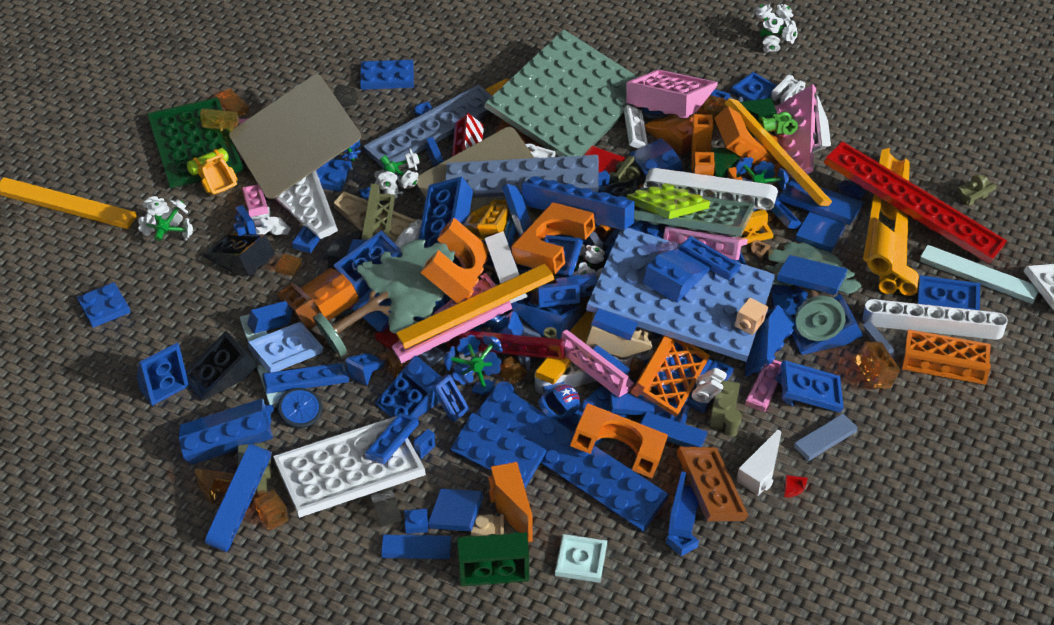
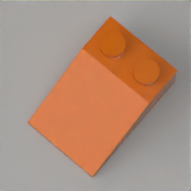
M671 114L665 118L654 119L645 125V131L656 139L662 138L677 154L682 156L691 150L694 114L689 115L687 118Z
M332 268L300 288L314 301L320 313L328 321L360 300L352 283L342 273Z
M513 462L492 466L491 476H488L490 502L495 503L497 512L504 514V519L517 532H527L528 542H533L532 512L518 463Z

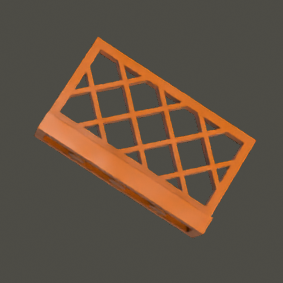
M908 329L902 369L986 385L991 367V344ZM911 337H913V338H918V339H920V340H922V341L916 342V341H915L914 339H912ZM933 342H940L942 345L937 346ZM928 345L931 349L925 350L922 346ZM955 345L961 346L962 349L958 350V349H957L956 347H954V346H955ZM949 349L952 353L947 354L943 350ZM975 349L984 350L985 352L979 354ZM970 353L973 357L968 358L964 354Z
M663 335L630 393L636 397L641 394L677 417L710 355L695 345ZM674 343L680 344L684 351L677 352ZM696 354L703 360L699 363H694L691 355ZM678 356H686L689 364L681 365ZM673 357L676 365L668 366L666 358ZM691 368L693 377L686 378L683 369ZM678 370L681 378L673 379L671 371ZM665 371L668 380L660 381L658 372ZM683 383L685 392H678L675 384ZM670 384L673 393L665 394L662 385ZM657 386L660 395H654L649 392V387ZM667 398H675L677 407L671 406Z

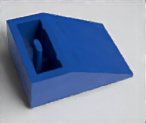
M779 305L766 313L764 322L756 331L746 361L745 375L747 377L754 372L756 374L759 373L765 364L767 366L770 365L776 358L774 356L775 352H778L784 346L783 340L787 339L794 331L792 327L796 322L795 319Z
M415 355L375 404L391 418L397 417L399 413L418 418L440 402L431 386L437 384V381L443 378Z

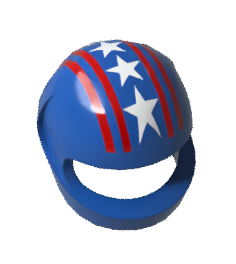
M560 384L544 393L538 400L542 411L549 418L561 422L572 417L577 412L580 398L578 392L572 386ZM547 403H549L558 414L552 411L547 405Z

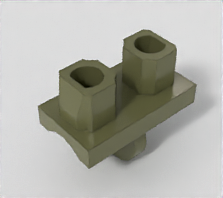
M629 156L626 161L618 162L616 165L617 172L609 174V183L612 184L638 178V181L640 180L641 172L640 168L634 165V156Z
M976 174L972 176L970 182L958 187L957 192L962 195L961 201L970 206L974 204L976 199L988 197L990 192L996 190L997 185L989 182L985 175Z

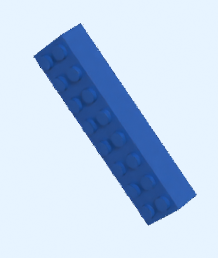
M462 176L428 185L418 239L426 240L424 248L440 243L437 238L441 230L453 218L463 225L469 217L473 190ZM454 255L453 263L460 267L461 263ZM447 294L440 301L435 302L436 306L433 308L431 316L451 300ZM417 316L413 317L418 322L425 319Z

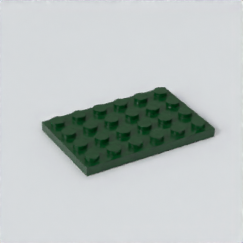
M218 97L147 113L170 188L201 181L202 178L199 174L193 176L189 173L187 162L193 158L208 154L214 149H225L229 157L226 163L228 167H232L234 173L243 171L236 146L229 136L230 129Z

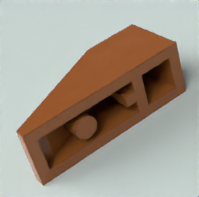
M291 283L276 293L282 302L286 301L293 310L292 314L299 322H302L307 329L316 326L313 316L320 313L314 301L299 287Z

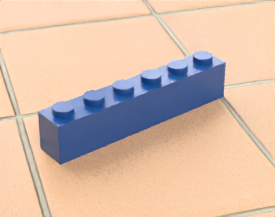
M533 176L522 184V198L525 206L545 210L554 202L594 213L595 223L621 230H626L634 223V201L628 200L626 197L611 196L606 192L599 193L589 188H578L572 184L565 185L555 180L548 181L538 176Z

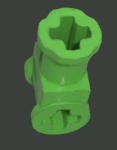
M785 111L779 114H772V118L760 117L758 119L759 124L766 131H775L777 134L791 135L798 128V123L792 119L790 113Z

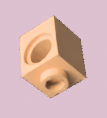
M749 298L738 311L734 326L753 335L764 322L768 307Z

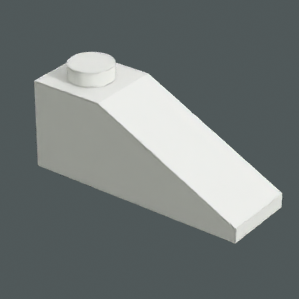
M777 430L739 468L737 482L756 495H759L763 490H768L773 483L772 476L780 443V430Z

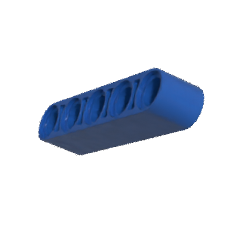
M251 443L249 444L205 539L206 545L224 552L229 550L269 463L271 451Z

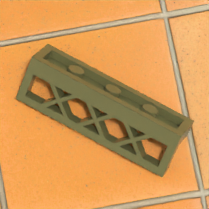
M371 184L362 240H369L378 232L375 229L380 226L385 229L383 232L388 237L390 235L395 194H380L379 184ZM390 201V203L386 204L385 206L381 205L379 202ZM384 212L387 215V217L383 218L382 220L379 217H377L378 215Z

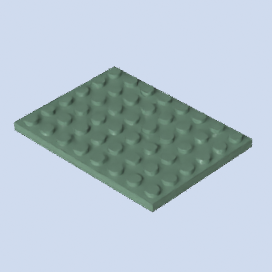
M563 30L485 103L484 108L545 148L555 151V154L559 157L584 156L624 115L626 105L633 106V104L626 103L627 82L638 78V76L566 30Z

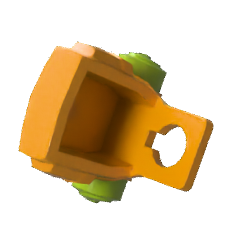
M223 148L214 149L208 154L193 158L187 162L189 173L193 176L199 174L202 178L201 184L210 196L223 193L237 185L236 181L238 179L232 167H228L226 163L229 157Z

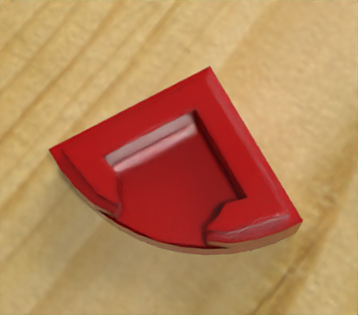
M786 475L784 497H794L802 493L806 488L808 478Z

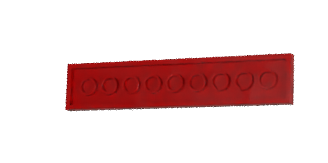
M843 141L823 162L831 169L844 175L847 179L859 184L865 190H869L880 199L893 205L896 209L905 212L913 219L918 220L928 226L929 229L936 231L947 240L954 242L962 247V249L969 251L988 264L994 260L1007 242L1006 239Z

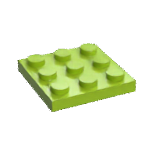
M668 183L662 184L660 187H649L648 190H636L635 193L627 194V199L634 201L635 206L667 219L709 209L710 201L703 199L701 195L690 194L688 190L677 189L674 185Z

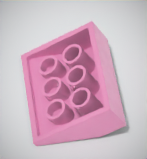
M658 69L627 82L626 103L633 104L634 107H646L650 111L659 110L663 111L664 114H677L678 117L687 118L698 111L716 88L717 82Z

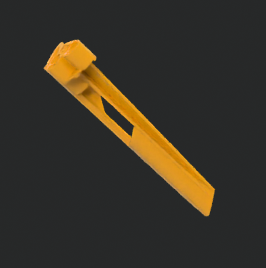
M890 148L881 150L879 163L909 181L910 162L906 158L903 161L894 158L890 154ZM874 194L863 260L867 262L869 269L873 273L879 275V290L882 293L892 294L896 289H899L903 295L912 296L917 292L919 275L907 266L908 214L896 209L893 205ZM880 211L887 218L896 220L894 232L878 220Z

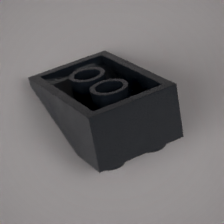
M228 233L203 253L204 258L236 275L247 277L255 274L260 266L267 264L269 259L275 255L265 234H244L238 236L237 233Z
M225 331L186 370V376L189 385L204 401L244 380L259 364L236 338Z

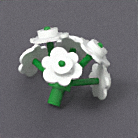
M156 196L147 198L142 206L143 208L147 207L148 214L145 217L141 216L139 218L138 230L145 236H149L151 232L156 231L154 239L157 241H161L163 235L167 234L168 231H182L184 240H187L193 231L189 219L185 218L183 227H177L179 222L183 220L178 210L180 209L188 213L184 209L186 205L183 204V201L176 199L174 202L170 200L176 206L171 209L162 198L158 199Z

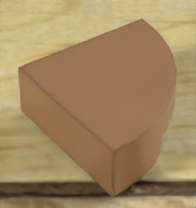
M755 240L751 242V253L757 260L762 261L770 251V245Z

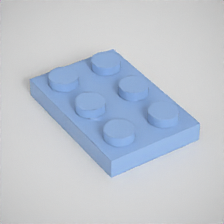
M302 322L248 342L249 350L269 373L277 372L323 353V346Z

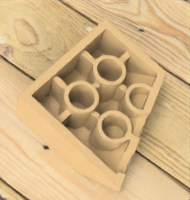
M593 312V315H592L591 324H592V321H593V319H594V317H595V315H596V313H594V312ZM590 324L586 345L590 348L597 344L608 353L623 358L631 357L652 348L651 341L648 340V330L636 327L631 340H627Z

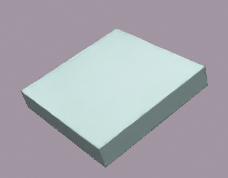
M563 534L555 576L600 583L607 541Z

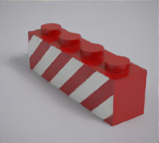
M468 113L455 122L452 157L483 140L484 125Z

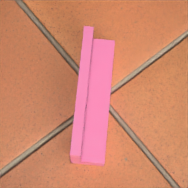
M665 226L664 232L665 240L682 244L692 236L732 260H739L741 246L747 245L748 241L746 238L729 237L720 233L710 234L704 230L691 231L687 227L681 226L678 228Z
M568 330L562 332L561 339L564 343L565 357L617 397H621L633 389L634 382L625 373Z

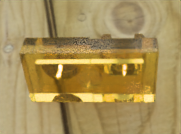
M202 109L200 112L202 127L215 128L220 129V131L229 129V132H233L234 128L240 125L238 112Z

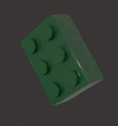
M527 532L458 537L461 587L529 582Z

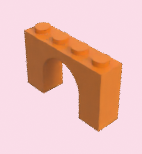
M727 106L715 117L726 148L743 158L752 157L754 159L752 164L754 165L760 164L761 161L773 163L776 173L774 177H777L779 168L785 170L756 137L753 138L740 113ZM768 132L779 144L777 137L772 133Z
M694 114L691 173L714 176V152H711L712 115Z
M553 202L512 245L511 252L515 263L530 268H536L545 264L553 274H556L565 264L564 249L562 246L544 242L545 235L562 234L586 240L595 230L594 213Z
M453 218L441 230L437 240L440 243H445L450 251L455 252L454 255L460 261L462 268L438 250L426 261L421 274L459 304L463 299L467 300L473 294V287L479 281L477 277L484 270L482 266L489 259L487 256L489 249L484 242Z
M587 403L570 446L591 454L593 446L598 439L613 438L629 445L636 454L632 471L653 478L668 435Z

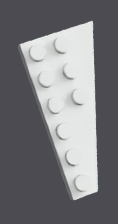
M316 170L274 198L319 239L330 236L338 231Z

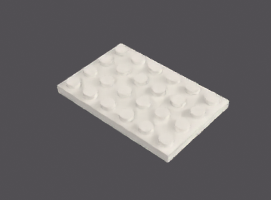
M396 416L273 456L275 465L299 518L426 475L425 468L408 438L384 465L366 459L365 452L392 423Z

